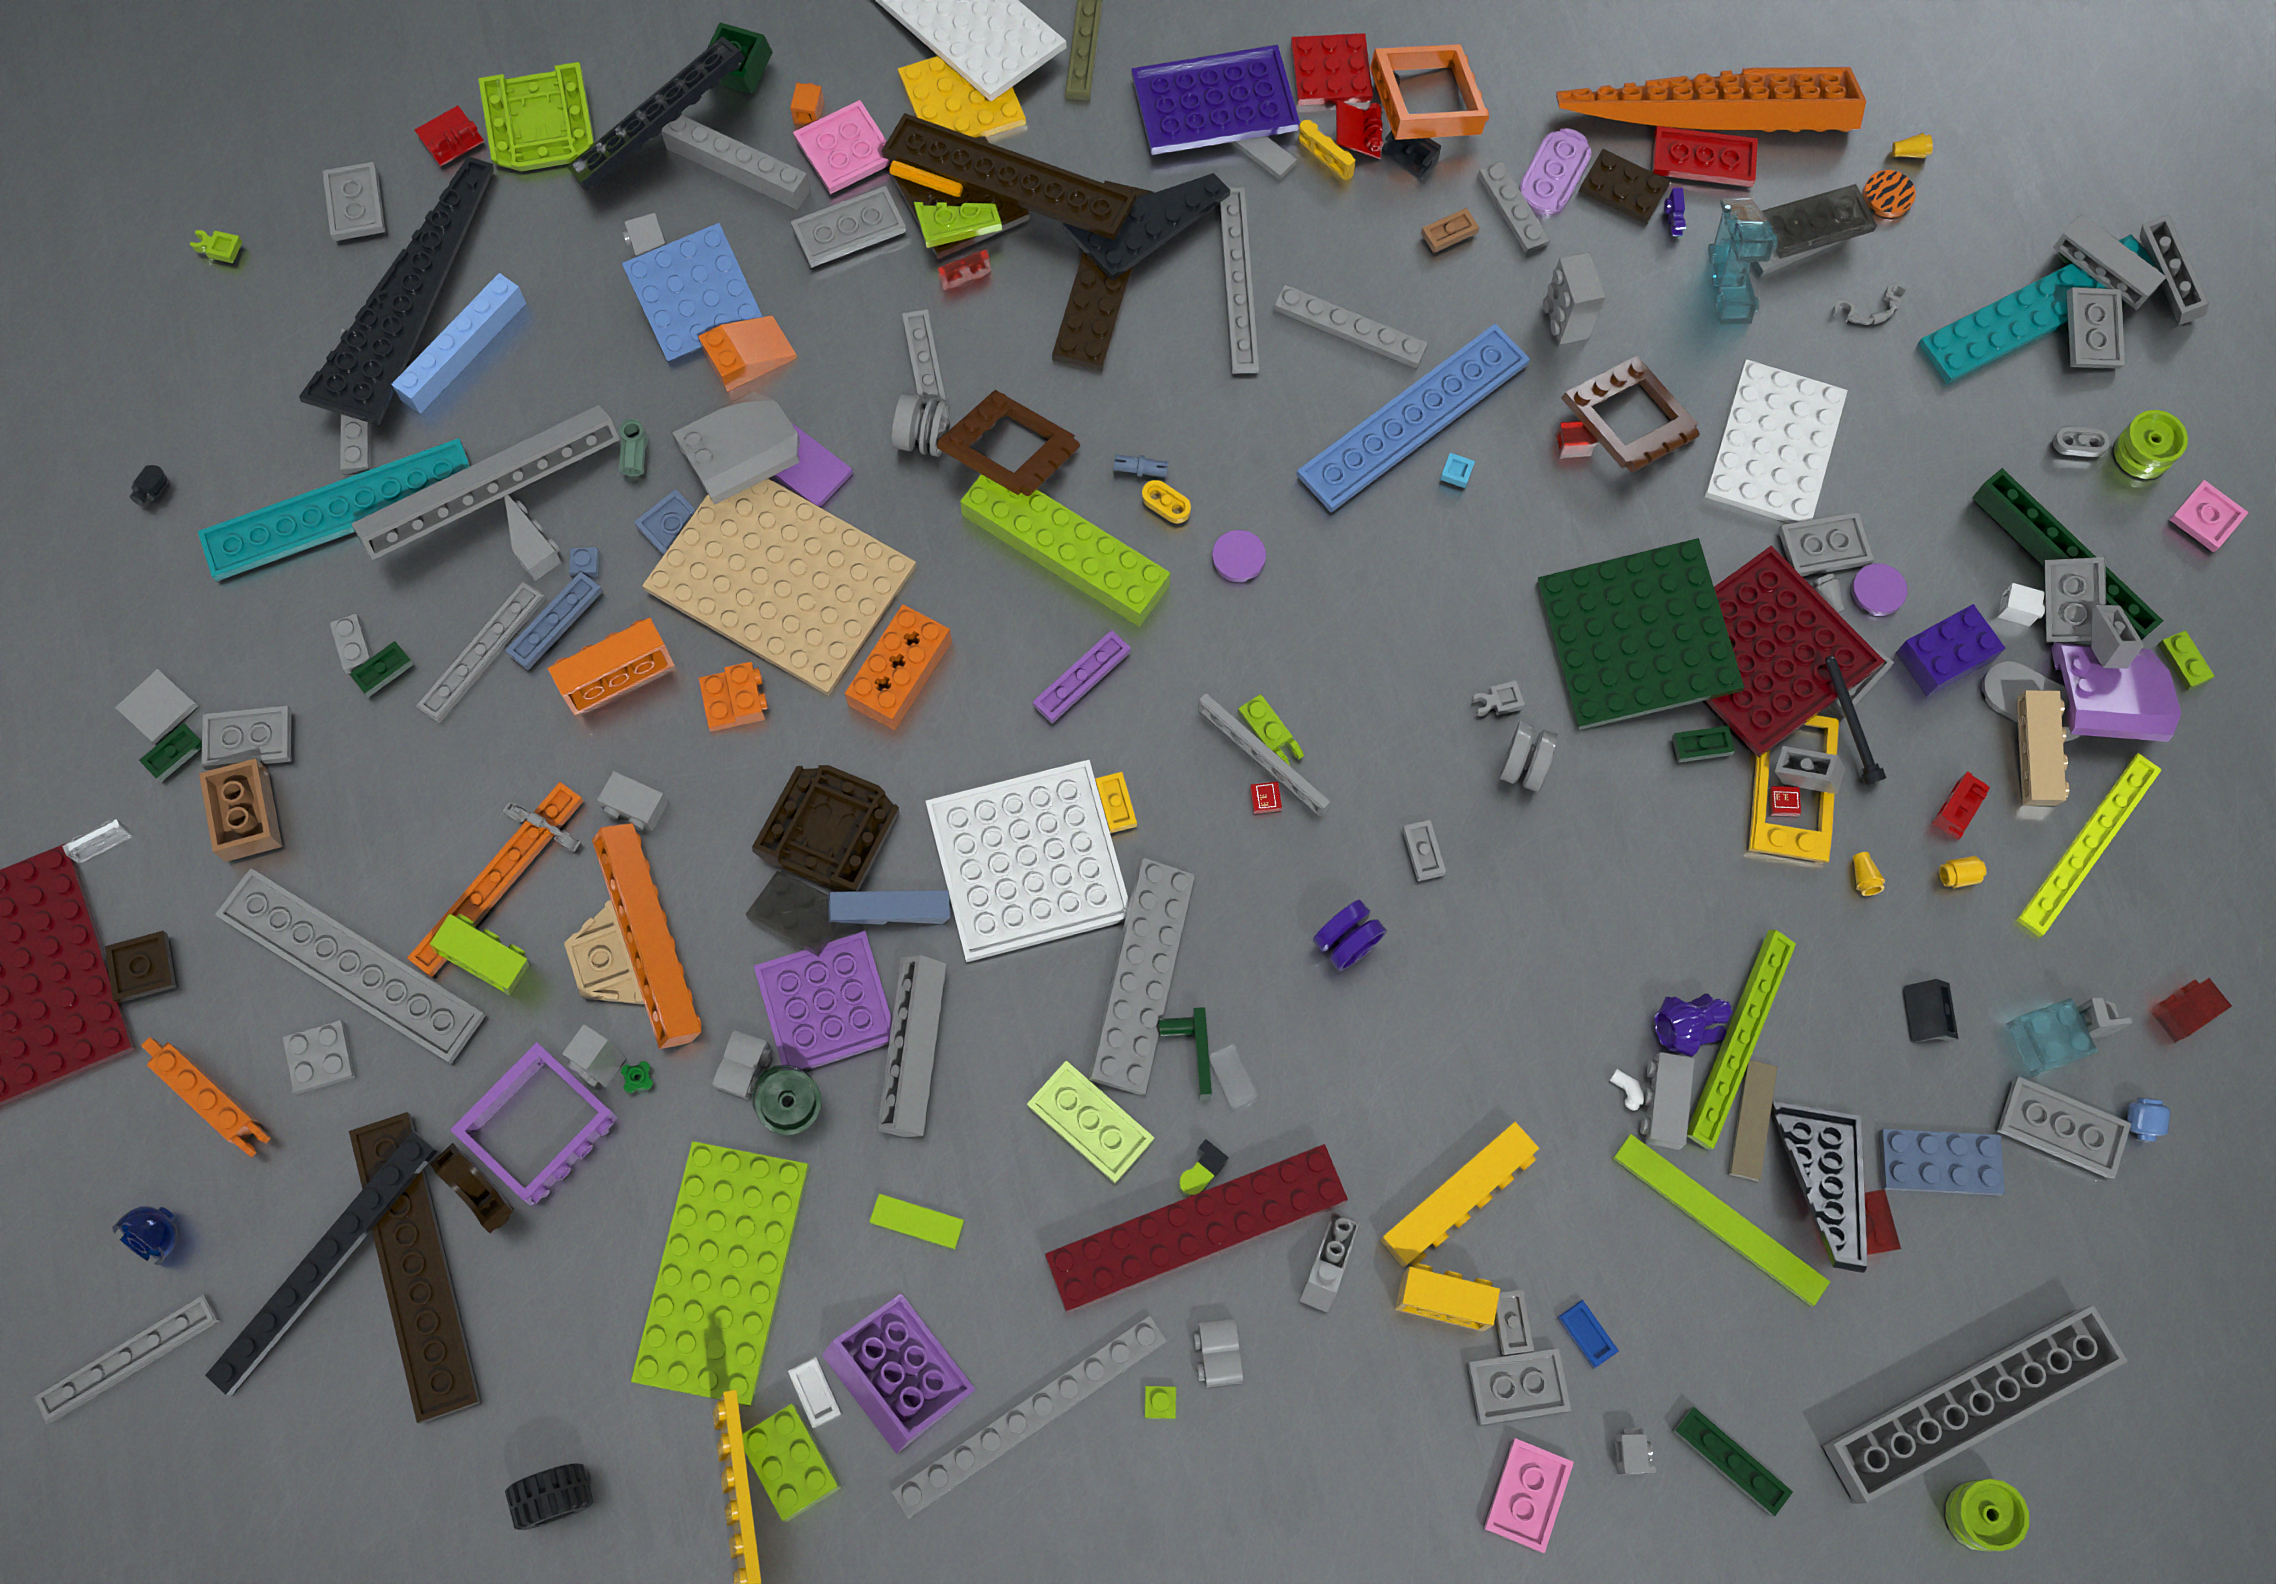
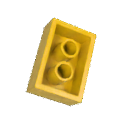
M1415 1264L1414 1267H1409L1402 1274L1395 1310L1480 1331H1485L1494 1326L1500 1288L1492 1287L1493 1282L1480 1278H1475L1474 1282L1463 1280L1462 1274L1452 1271H1445L1444 1275L1432 1272L1433 1267L1424 1264Z

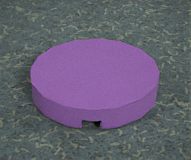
M1233 530L1220 536L1214 544L1212 562L1218 574L1228 581L1238 583L1257 577L1264 568L1266 551L1262 541L1258 536L1244 530Z
M1873 563L1864 566L1855 575L1851 584V595L1856 605L1861 609L1864 608L1869 611L1868 613L1874 616H1887L1895 613L1903 605L1908 594L1907 583L1902 574L1886 564Z

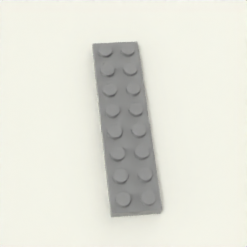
M1144 857L1139 859L1088 1080L1138 1095L1146 1093L1160 1031L1159 1019H1162L1195 874Z

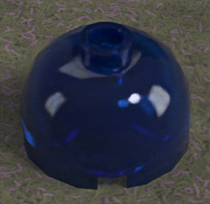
M150 1206L137 1207L129 1210L112 1226L114 1233L120 1229L124 1234L120 1241L132 1252L146 1261L150 1259V1256L158 1259L154 1263L155 1265H161L171 1255L178 1241V1230L172 1222L175 1216L164 1207H160L158 1210Z

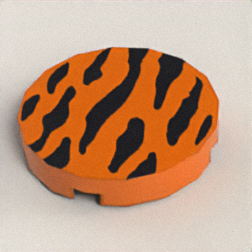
M1878 171L1870 176L1863 188V199L1868 208L1871 207L1875 210V214L1882 217H1900L1910 209L1915 201L1916 190L1914 184L1907 176L1898 171Z

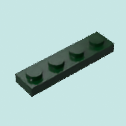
M1691 1407L1673 1430L1677 1436L1771 1517L1777 1515L1792 1495L1793 1491L1695 1407Z

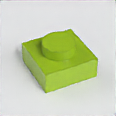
M1145 1386V1419H1176V1387Z

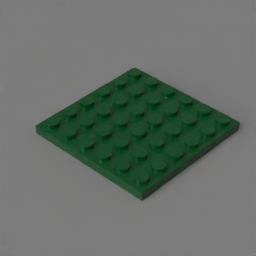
M1699 538L1538 577V585L1579 730L1744 691V684Z

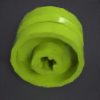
M2157 409L2144 411L2137 415L2116 439L2114 444L2116 461L2124 471L2134 477L2142 479L2157 478L2164 474L2186 450L2188 445L2186 428L2177 417L2168 412Z
M1982 1479L1961 1483L1951 1491L1947 1499L1945 1518L1949 1530L1959 1543L1971 1550L1991 1552L2012 1549L2024 1540L2029 1529V1511L2024 1498L2016 1488L2002 1480Z

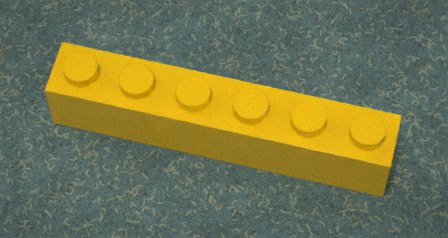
M1514 1122L1380 1239V1242L1403 1269L1409 1263L1414 1267L1415 1264H1419L1427 1256L1424 1252L1427 1247L1433 1244L1437 1248L1449 1237L1446 1231L1451 1226L1455 1225L1459 1228L1471 1218L1468 1211L1475 1205L1479 1209L1486 1205L1493 1198L1490 1194L1492 1190L1497 1186L1503 1190L1515 1179L1512 1173L1520 1167L1524 1171L1537 1159L1533 1154L1540 1148Z

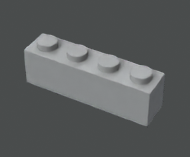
M2083 214L2062 234L2053 247L2106 288L2121 289L2122 300L2136 310L2141 307L2166 278L2157 268L2140 258L2135 252L2128 249Z
M2169 214L2142 224L2141 242L2146 253L2152 259L2155 268L2166 276L2165 280L2161 283V287L2178 325L2205 316L2209 302Z

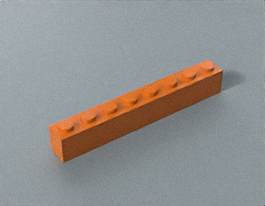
M633 823L601 827L592 839L658 1047L663 1049L691 1043L701 1033V1020L695 1014L692 1005V993L685 984L683 977L684 969L681 962L677 959L675 941L669 935L666 926V914L660 907L658 890L656 885L652 883L649 874V862L644 858L641 850L640 835L636 833Z

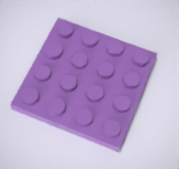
M865 931L754 966L782 1065L789 1064L806 1071L889 1044L892 1017Z

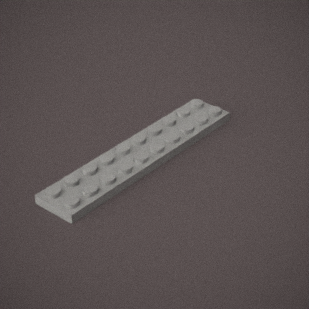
M252 868L248 870L215 913V916L450 1064L453 1063L486 1016L480 1010Z

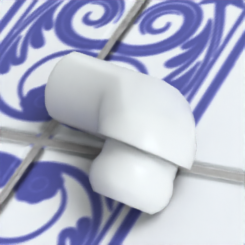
M1616 1069L1609 1081L1625 1090L1628 1096L1624 1102L1625 1106L1633 1111L1638 1110L1640 1104L1643 1105L1645 1101V1096L1639 1082L1621 1070Z

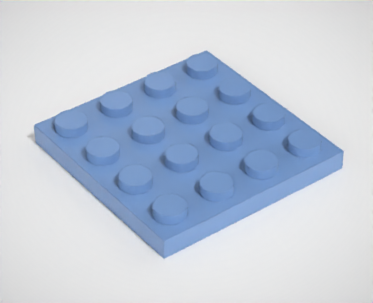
M720 223L622 263L624 271L668 363L701 349L698 336L722 324L763 318Z

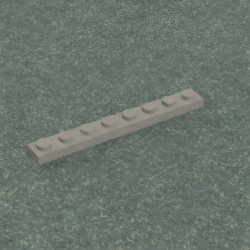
M1230 187V196L1219 204L1232 374L1258 373L1259 360L1245 187Z

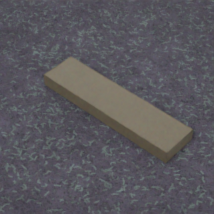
M1749 1060L1743 1078L1728 1175L1757 1182L1761 1180L1778 1066Z

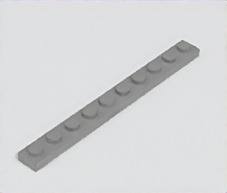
M1151 1316L1142 1320L891 1491L907 1519L913 1517L1164 1345L1167 1341Z

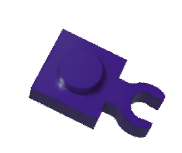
M1672 188L1669 198H1666L1664 201V213L1668 214L1672 236H1683L1682 230L1686 229L1683 188Z

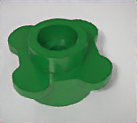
M641 1061L638 1065L623 1066L621 1074L625 1078L624 1090L627 1093L644 1089L648 1090L652 1087L653 1080L649 1073L651 1067L648 1062ZM635 1075L640 1076L638 1080L634 1079Z

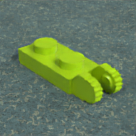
M1261 694L1238 708V714L1253 734L1289 766L1290 763L1287 756L1280 749L1284 745L1287 746L1292 755L1298 760L1304 757V753L1298 743L1293 739L1291 733Z

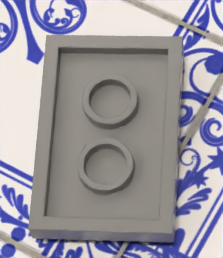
M374 162L322 171L330 236L333 241L386 232L378 171Z
M2071 288L2067 290L2071 367L2119 369L2125 366L2121 289Z
M1859 512L1781 525L1778 529L1788 562L1801 576L1870 565L1874 561Z
M2105 557L2045 560L2047 642L2092 641L2093 608L2096 605H2106Z
M288 705L203 714L202 767L205 770H214L255 758L262 764L291 762V708Z
M1559 1348L1467 1363L1479 1425L1572 1411Z

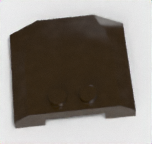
M819 765L818 768L803 769V766H796L755 840L752 851L767 863L835 891L858 892L899 814V807L889 800L885 791L879 785L830 765Z

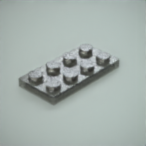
M1857 184L1761 211L1759 216L1779 259L1871 233L1877 227Z

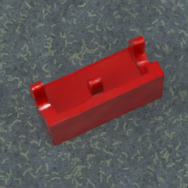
M1967 771L1957 780L1932 824L1959 840L1981 803L1988 795L1986 793H1988L1990 787Z

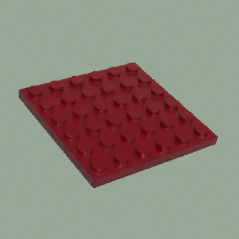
M1772 546L1714 586L1744 684V691L1705 701L1759 758L1839 699L1825 663L1826 657L1834 656L1836 658L1848 691L1885 663V660Z

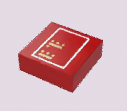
M1278 782L1250 785L1254 814L1282 811Z
M1771 786L1769 788L1770 816L1799 817L1801 814L1800 787Z

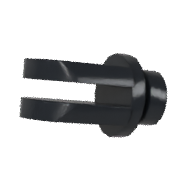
M147 465L132 483L131 488L133 492L129 497L134 503L144 506L147 501L153 502L154 499L159 497L169 484V480L159 466Z

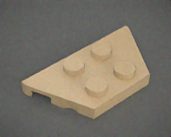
M608 900L604 904L605 907L593 919L590 917L582 925L581 930L574 933L564 943L580 996L583 999L644 1004L612 901Z

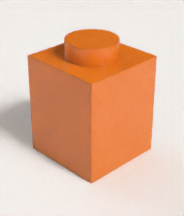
M796 82L790 106L793 123L809 125L821 117L824 105L822 87L812 83Z

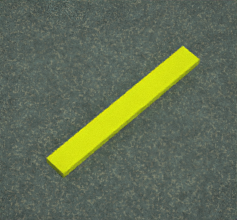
M2139 753L2132 758L2016 921L2038 937H2042L2159 775L2162 770Z

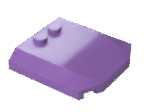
M2054 643L2051 651L2055 669L2062 670L2070 705L2066 711L2070 734L2170 741L2181 717V710L2171 673L2151 649H2141L2128 668H2103L2091 649V645Z

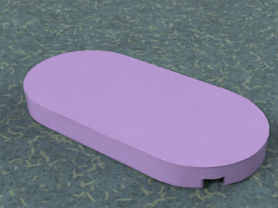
M1567 128L1560 129L1557 132L1552 131L1545 136L1519 187L1534 213L1551 215L1561 211L1567 205L1591 157V147L1589 148L1587 144L1588 140L1580 132Z

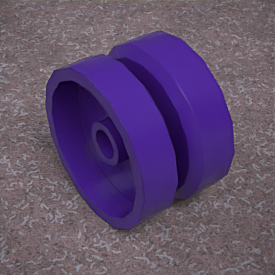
M1357 900L1341 910L1313 938V942L1322 952L1334 949L1329 961L1338 971L1347 969L1364 957L1388 931L1378 919L1366 922L1370 909L1362 900Z

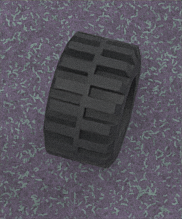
M577 1463L566 1464L533 1474L516 1481L505 1490L514 1529L517 1530L533 1529L562 1520L584 1511L593 1503L584 1465Z

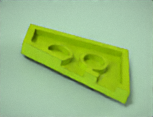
M914 202L927 248L1002 230V224L995 204L964 203L961 206H947V203L937 202V206H923V202Z

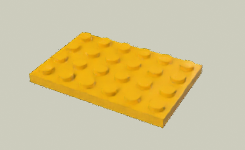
M725 1391L715 1405L713 1422L714 1429L721 1430V1437H719L717 1443L719 1462H725V1470L721 1474V1486L723 1494L729 1493V1503L725 1507V1518L727 1526L733 1525L734 1536L729 1539V1550L731 1559L737 1558L738 1569L733 1572L734 1584H761L737 1391Z

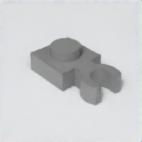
M1517 680L1491 686L1489 688L1490 695L1477 693L1472 698V703L1481 701L1485 705V707L1477 709V716L1488 714L1490 709H1495L1498 716L1522 710L1525 706Z

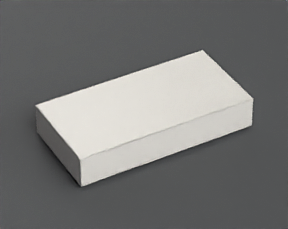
M817 1357L788 1371L812 1428H816L842 1415Z

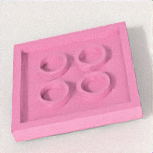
M860 100L793 132L794 139L829 194L847 187L892 163L891 160L882 157L881 150L887 140Z

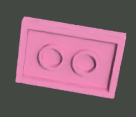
M1514 1438L1483 1529L1540 1553H1545L1574 1462Z

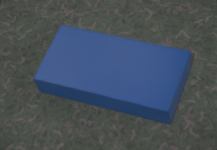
M1583 1299L1557 1317L1592 1369H1595L1619 1352Z

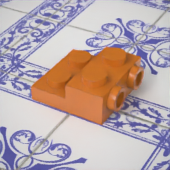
M752 661L724 667L725 672L699 677L710 732L765 720L763 710L768 709L765 694H760L758 685L763 684L760 669H754Z

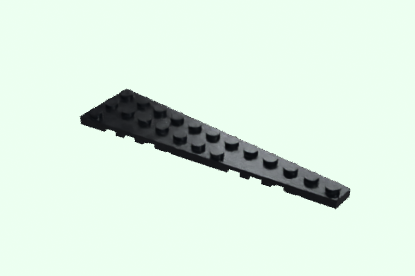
M469 156L466 158L450 181L449 186L440 195L438 204L433 211L430 210L426 215L424 224L419 230L416 229L412 235V241L406 249H402L366 300V304L359 310L353 325L348 331L345 330L340 337L341 342L334 351L331 350L326 357L327 361L322 369L314 374L299 396L301 402L371 424L380 425L395 392L391 384L404 372L494 171L492 163Z

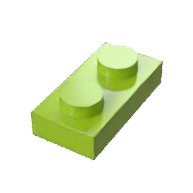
M2186 630L2163 639L2158 643L2186 690L2208 682L2215 677Z

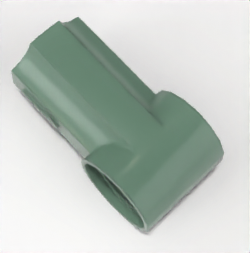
M627 419L622 422L619 428L621 435L619 472L629 477H639V475L644 474L645 449L649 439L640 421L637 419ZM639 433L636 437L629 438L631 434Z

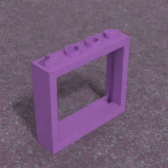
M536 1042L450 1131L524 1202L532 1206L542 1197H547L550 1192L549 1188L556 1180L561 1181L570 1173L572 1169L570 1166L578 1158L585 1157L592 1150V1143L600 1135L605 1136L610 1132L608 1129L618 1117ZM546 1063L599 1113L525 1188L472 1136Z

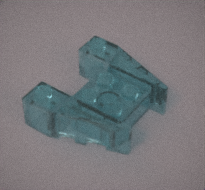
M1721 199L1722 215L1715 242L1708 246L1710 263H1713L1716 276L1712 277L1713 287L1719 288L1715 297L1716 310L1720 324H1751L1754 313H1757L1759 310V298L1755 297L1750 281L1749 262H1769L1772 251H1775L1777 248V235L1773 234L1770 222L1753 199Z

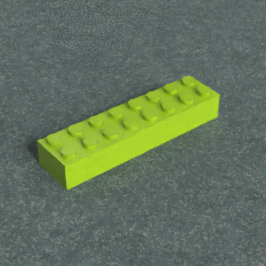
M981 474L960 501L963 517L1138 627L1142 625L1170 587L1171 573L1039 490H1036L1031 496H1026L1022 493L1017 495Z

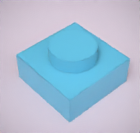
M1450 453L1440 480L1466 488L1475 461Z

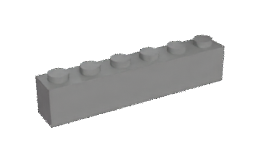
M683 115L662 128L661 133L667 150L796 210L800 208L811 191L807 173Z
M922 955L901 958L877 1125L878 1131L901 1137L923 1136L939 1014L941 1011V999L945 982L946 963Z

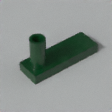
M1205 1007L1193 1008V1017L1159 1019L1160 1036L1194 1034L1199 1100H1211L1212 1089Z

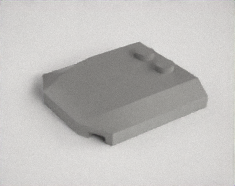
M752 391L671 431L675 442L690 462L714 505L799 463L798 447H800V438L797 431L776 400L756 391Z

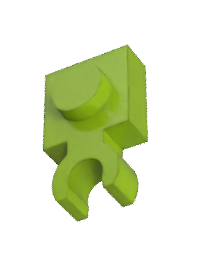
M196 230V236L202 241L199 243L190 242V246L195 252H205L209 258L234 263L243 241L239 236L214 230L211 237L202 230Z

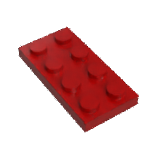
M1657 126L1654 137L1652 172L1660 176L1753 187L1756 181L1758 138Z

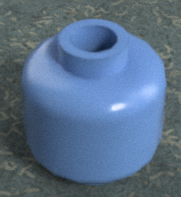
M2137 1097V1102L2129 1104L2127 1122L2131 1123L2129 1131L2137 1133V1139L2156 1142L2157 1136H2164L2168 1133L2170 1109L2163 1105L2162 1100Z

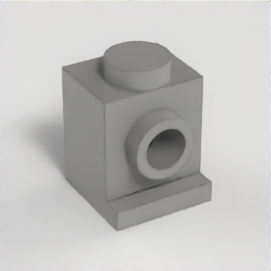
M1642 1428L1624 1429V1435L1615 1436L1618 1475L1656 1473V1466H1649V1461L1653 1458L1652 1444L1650 1441H1647V1436L1643 1434Z

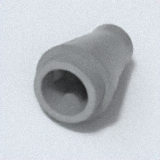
M1833 573L1813 581L1814 589L1837 613L1846 610L1843 604L1839 579H1836Z

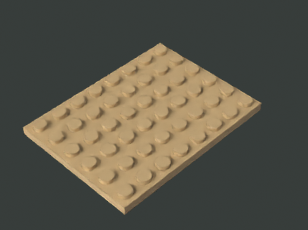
M767 478L715 505L709 495H707L642 587L646 592L829 696L917 565L916 561Z

